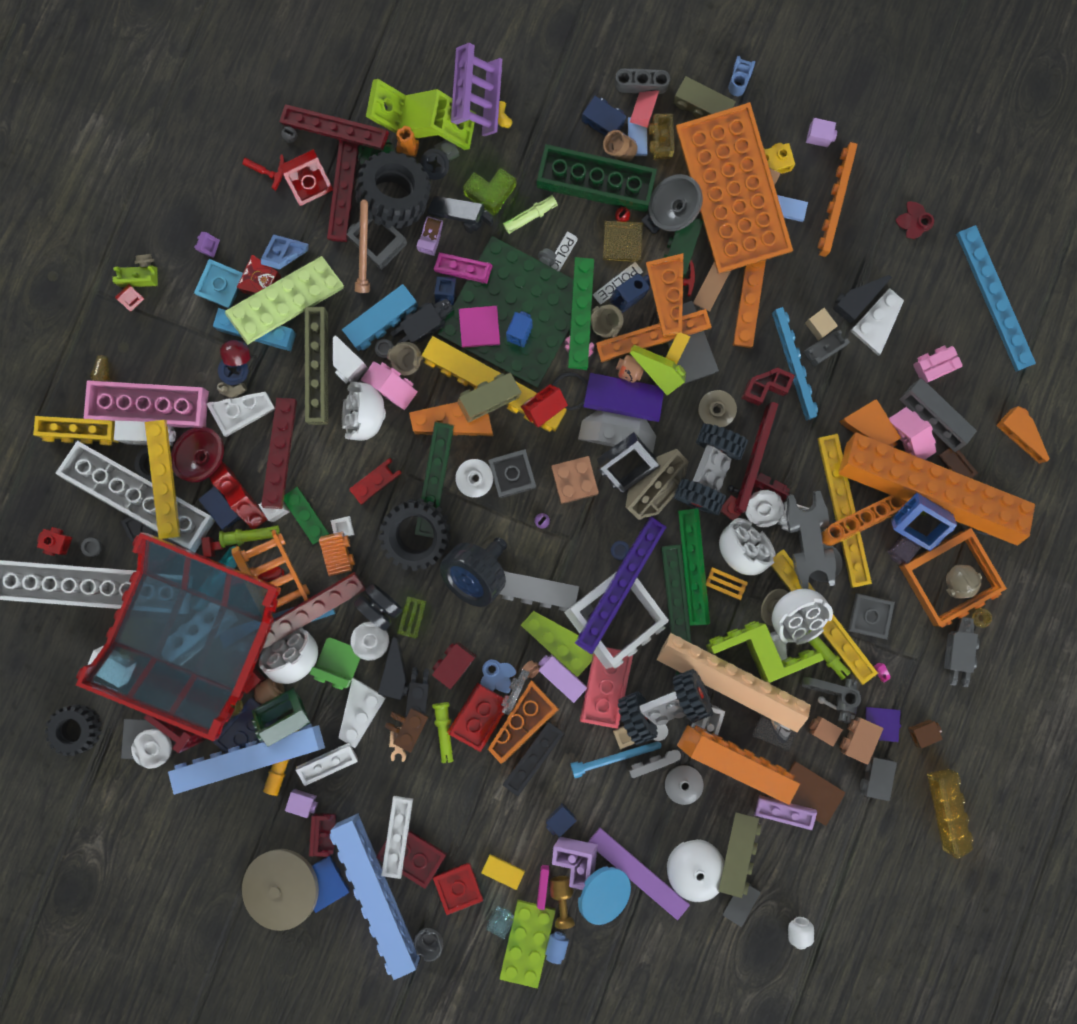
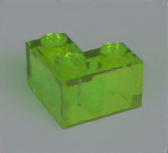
M500 168L489 183L474 172L463 186L464 195L475 203L483 204L484 209L495 216L515 189L516 178Z

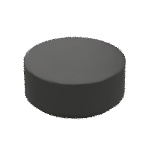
M86 538L81 544V551L89 557L98 556L102 551V543L97 538Z

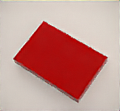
M477 683L447 733L481 752L511 702Z

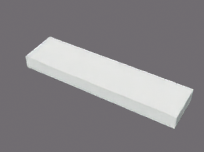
M393 796L381 876L398 879L402 877L413 803L412 798Z

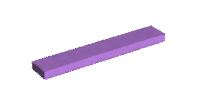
M601 827L588 841V843L597 844L598 853L616 868L622 870L634 884L676 920L690 906L685 899L678 895Z

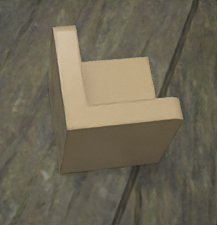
M825 308L805 322L818 341L837 327L836 322Z

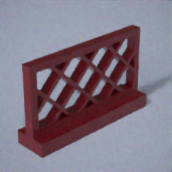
M174 704L161 709L169 712ZM180 708L175 714L209 729L212 725L209 721L200 724ZM146 714L144 717L145 720L176 742L172 749L177 753L185 751L205 740L204 737Z

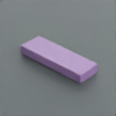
M759 795L754 815L812 830L817 810L792 803L788 805L780 800Z

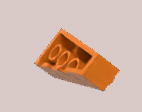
M457 402L409 412L415 434L433 435L434 424L437 421L455 425L453 435L493 436L489 413L468 423Z
M530 681L525 692L488 748L501 764L513 755L559 710L534 681Z

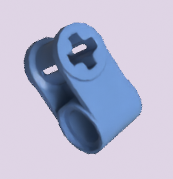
M737 56L728 88L733 96H741L744 93L755 61L749 62ZM739 82L742 86H738L735 83Z

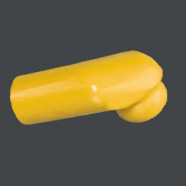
M499 101L498 124L502 128H510L512 120L504 113L506 103Z

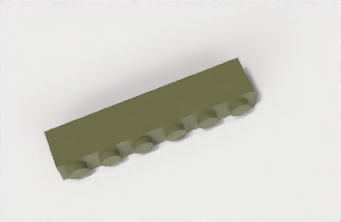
M305 307V422L309 425H328V312L324 307Z

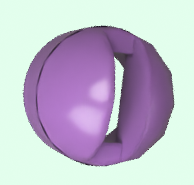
M544 513L538 514L535 517V525L540 529L548 527L550 523L548 515ZM542 517H546V520L541 525H539L538 522L542 519Z

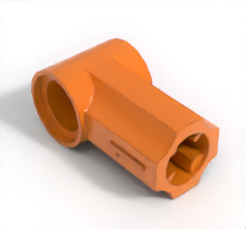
M403 126L401 129H398L396 134L398 140L396 152L416 157L419 140L415 139L410 127Z

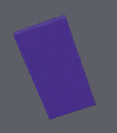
M590 373L584 408L659 422L664 392L659 386L640 382L631 383L624 379Z

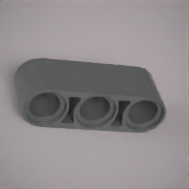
M624 68L616 73L614 85L616 90L621 93L657 90L659 91L658 94H663L668 89L670 75L664 70ZM623 78L626 79L628 82L622 83L619 80ZM643 79L646 83H639L638 80ZM662 80L665 84H658L657 81Z

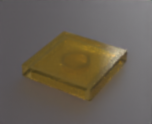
M605 221L603 260L640 262L643 223Z

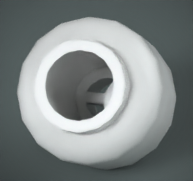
M797 917L792 920L788 925L789 942L797 949H806L814 942L813 924L804 917Z

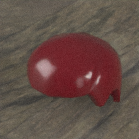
M230 340L220 348V356L225 365L240 366L246 364L251 358L247 344L240 340Z

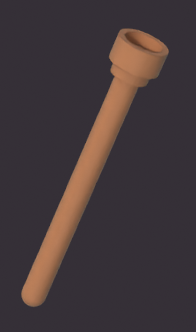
M367 200L360 202L359 278L355 282V292L358 293L370 292V283L366 279Z

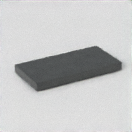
M693 301L683 304L682 316L696 312ZM704 331L689 335L690 339L677 363V366L681 365L686 372L683 385L719 371ZM674 340L667 342L669 349Z

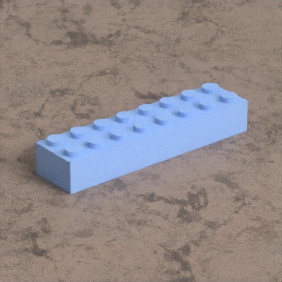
M359 814L353 815L335 824L330 830V839L333 845H337L340 862L346 866V877L354 885V896L357 901L360 900L363 917L365 919L368 918L371 925L369 930L372 937H376L380 956L385 958L386 971L395 980L415 971L420 957L416 954L414 943L386 877L381 876L382 868L376 858L375 851Z

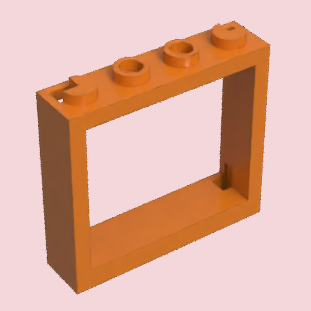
M972 528L956 533L942 541L938 546H935L931 551L926 550L899 566L931 623L937 627L941 626L943 628L946 625L952 624L951 620L968 615L970 609H978L984 606L986 600L998 598L1001 592L1007 589ZM965 541L992 587L938 617L912 570Z

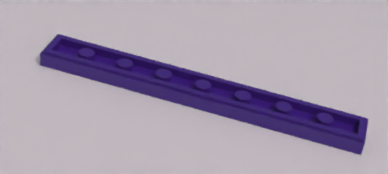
M652 516L646 521L575 641L576 645L589 654H593L666 529V526Z

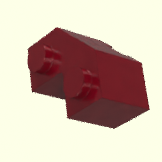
M775 368L752 377L748 381L741 399L759 406L763 403L768 390L784 396L788 393L795 375L780 368Z

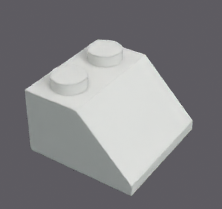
M335 335L333 337V366L337 369L335 373L346 384L348 382H357L366 373L368 367Z

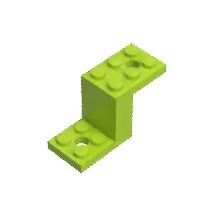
M374 79L372 82L366 117L396 134L398 129L408 126L414 133L415 139L439 135L463 150L470 149L475 123L468 120L459 123V128L456 124L452 123V98L438 89L404 95L379 79ZM384 102L386 103V105H387V107H388L387 110H386L385 107H384Z
M753 621L744 625L745 629L742 630L738 628L727 632L728 636L714 637L706 645L708 652L716 654L746 641L761 679L768 683L824 660L821 652L809 649L799 652L798 657L792 658L790 656L781 660L766 624L759 623V621Z

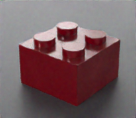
M459 642L456 644L452 643L444 652L447 655L444 660H438L432 668L434 670L432 676L450 690L476 658L474 653Z

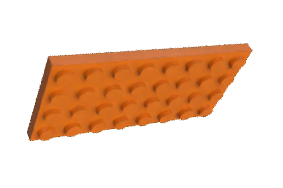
M751 103L676 125L689 176L700 185L702 190L703 202L700 213L718 274L792 252L793 248Z

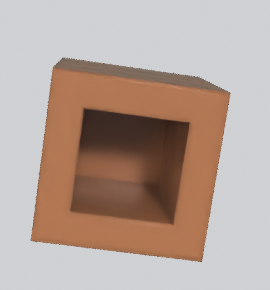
M820 716L814 718L809 725L810 734L831 746L835 745L843 730Z

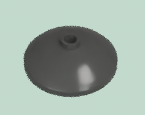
M683 174L670 176L658 184L649 202V215L654 224L666 231H677L692 223L699 214L703 202L700 185L692 177Z

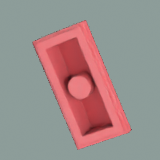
M659 91L639 92L630 123L648 128Z

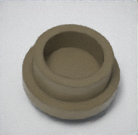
M151 254L135 256L136 261H134L135 264H139V267L151 266V262H154V259H152Z

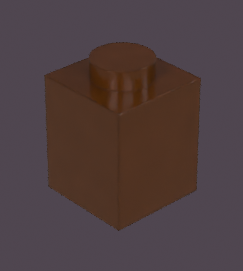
M928 719L908 728L912 740L918 748L922 749L943 740L941 736L942 729L935 721Z

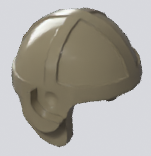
M610 304L600 308L596 306L591 311L593 331L602 337H616L624 322L622 311L615 305Z
M401 342L392 349H389L387 359L391 361L392 367L401 373V375L406 376L418 370L423 356H421V351L415 344Z
M955 565L946 575L948 586L946 591L954 598L973 597L980 589L982 576L980 573L977 574L972 566Z

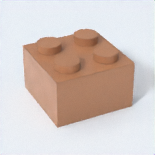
M589 456L551 466L560 504L598 495Z
M855 717V719H851V724H848L847 729L850 731L847 738L843 737L840 743L841 752L868 765L884 728L862 718Z

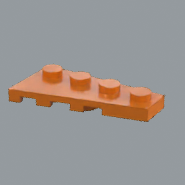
M683 253L646 262L663 337L682 333Z

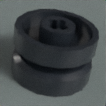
M371 583L365 590L371 600L365 596H359L354 605L370 622L386 631L392 624L388 615L398 618L404 610L376 584Z

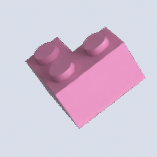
M373 362L361 379V381L373 386L381 395L403 410L407 408L418 392L412 387L414 384L406 378L401 379V373L383 362L381 365Z
M905 407L889 418L901 437L899 440L903 442L905 452L924 460L937 452L931 424L928 421L922 420L915 411L912 412Z

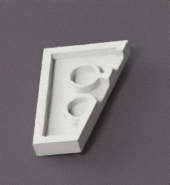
M889 288L850 331L878 356L881 355L904 300Z
M266 392L206 403L225 437L275 410V406Z
M354 677L351 682L339 739L350 743L352 747L356 748L386 697L379 695L377 691Z

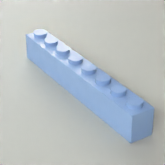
M310 723L301 728V731L294 732L267 747L265 742L258 744L256 740L246 743V748L240 749L239 746L230 748L227 754L222 755V751L210 754V759L204 760V757L192 760L193 764L188 766L186 762L175 765V770L168 772L173 794L324 749L325 745L319 725L312 727Z

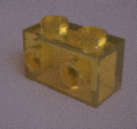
M654 114L652 123H649V135L652 134L653 140L650 141L649 145L650 153H653V160L672 159L674 154L673 114Z

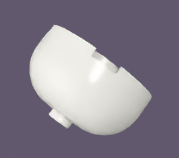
M351 382L347 388L350 393L347 399L343 401L342 428L346 429V439L368 440L377 434L385 418L384 401L381 393L370 384Z
M736 518L720 535L719 547L721 554L728 565L735 571L744 575H758L774 563L773 557L776 556L774 547L764 532L761 531L759 533L751 526L752 523L750 521Z
M797 589L787 593L777 602L772 613V624L784 643L795 642L799 645L815 639L824 631L823 627L827 621L832 620L833 610L820 593L811 589Z
M301 627L277 641L271 647L265 648L259 659V667L268 678L276 683L290 684L304 678L314 667L318 658L317 643L310 633Z
M698 839L685 843L682 842L671 852L668 858V879L675 892L682 898L692 902H704L714 898L719 893L725 861L717 848L709 842Z

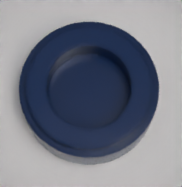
M617 541L611 546V555L617 560H624L630 547L624 541Z

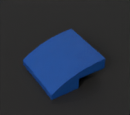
M331 856L325 857L312 865L319 886L318 900L314 908L315 913L350 892Z

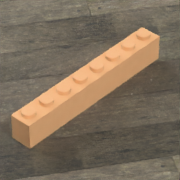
M670 633L660 650L657 660L681 673L691 669L696 670L704 685L795 732L800 730L809 717L810 704L683 640L681 637Z

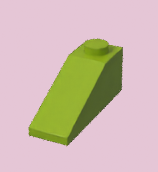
M633 345L631 347L630 354L666 395H669L685 383L686 372L681 365L677 366L674 361L639 346Z

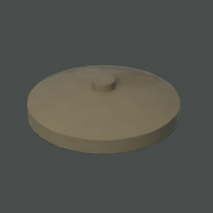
M274 849L258 856L245 872L242 882V897L245 907L251 917L265 928L282 931L298 926L311 915L318 900L319 886L313 867L303 856L292 850Z

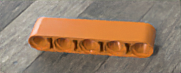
M890 495L831 524L821 533L823 544L827 546L835 545L894 516L906 504V501Z

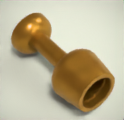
M556 876L551 878L550 896L554 900H559L560 917L555 921V927L558 929H568L575 925L573 918L568 916L566 900L573 895V888L569 887V876Z

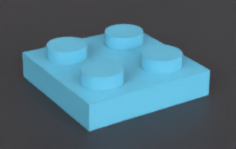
M209 259L194 294L229 309L232 307L239 291L237 285L243 273Z

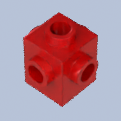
M59 528L43 529V532L38 536L37 547L44 549L43 553L47 555H66L73 537L63 534L64 530Z

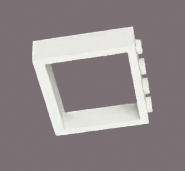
M616 572L564 612L579 633H581L587 623L580 611L606 591ZM638 578L635 580L631 590L656 623L614 657L600 640L594 654L606 669L619 667L624 662L622 659L625 656L630 657L638 651L636 648L640 644L642 646L647 644L651 640L650 636L654 633L657 635L665 629L664 625L669 621Z

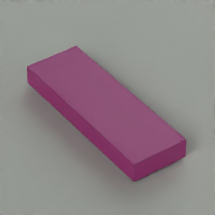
M439 252L434 271L487 284L493 266L490 263Z

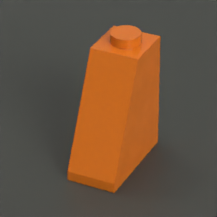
M877 399L839 421L841 425L854 434L855 432L891 447L896 446V441L901 439Z

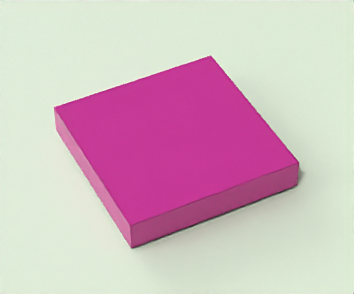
M497 306L459 309L462 348L500 345Z

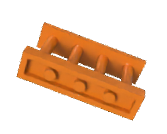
M275 529L272 530L274 538L247 551H241L239 546L231 549L240 571L255 578H258L257 575L281 564H287L290 573L269 583L278 587L291 580H295L298 590L276 599L278 601L277 607L301 596L304 601L308 600L310 591L306 584L302 585L283 547L286 542L282 534H277ZM278 546L282 556L256 568L249 567L247 563L249 558ZM246 581L263 615L265 606L262 603L268 589Z

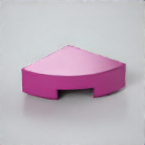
M877 663L873 666L883 683L890 679V674L884 664Z

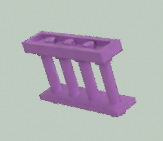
M467 43L456 48L451 122L459 124L471 120L482 125V136L496 133L498 128L502 59L498 58L485 62L474 56L475 45ZM473 65L486 70V80L473 75ZM472 83L485 89V98L471 93ZM470 101L484 107L483 117L470 112Z

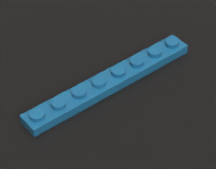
M975 225L956 234L1015 371L1036 364L977 226Z

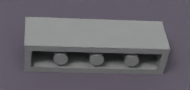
M504 571L506 583L500 593L502 599L513 601L514 597L521 598V603L531 605L533 601L540 602L541 607L551 608L552 605L559 606L561 611L568 610L576 603L579 586Z

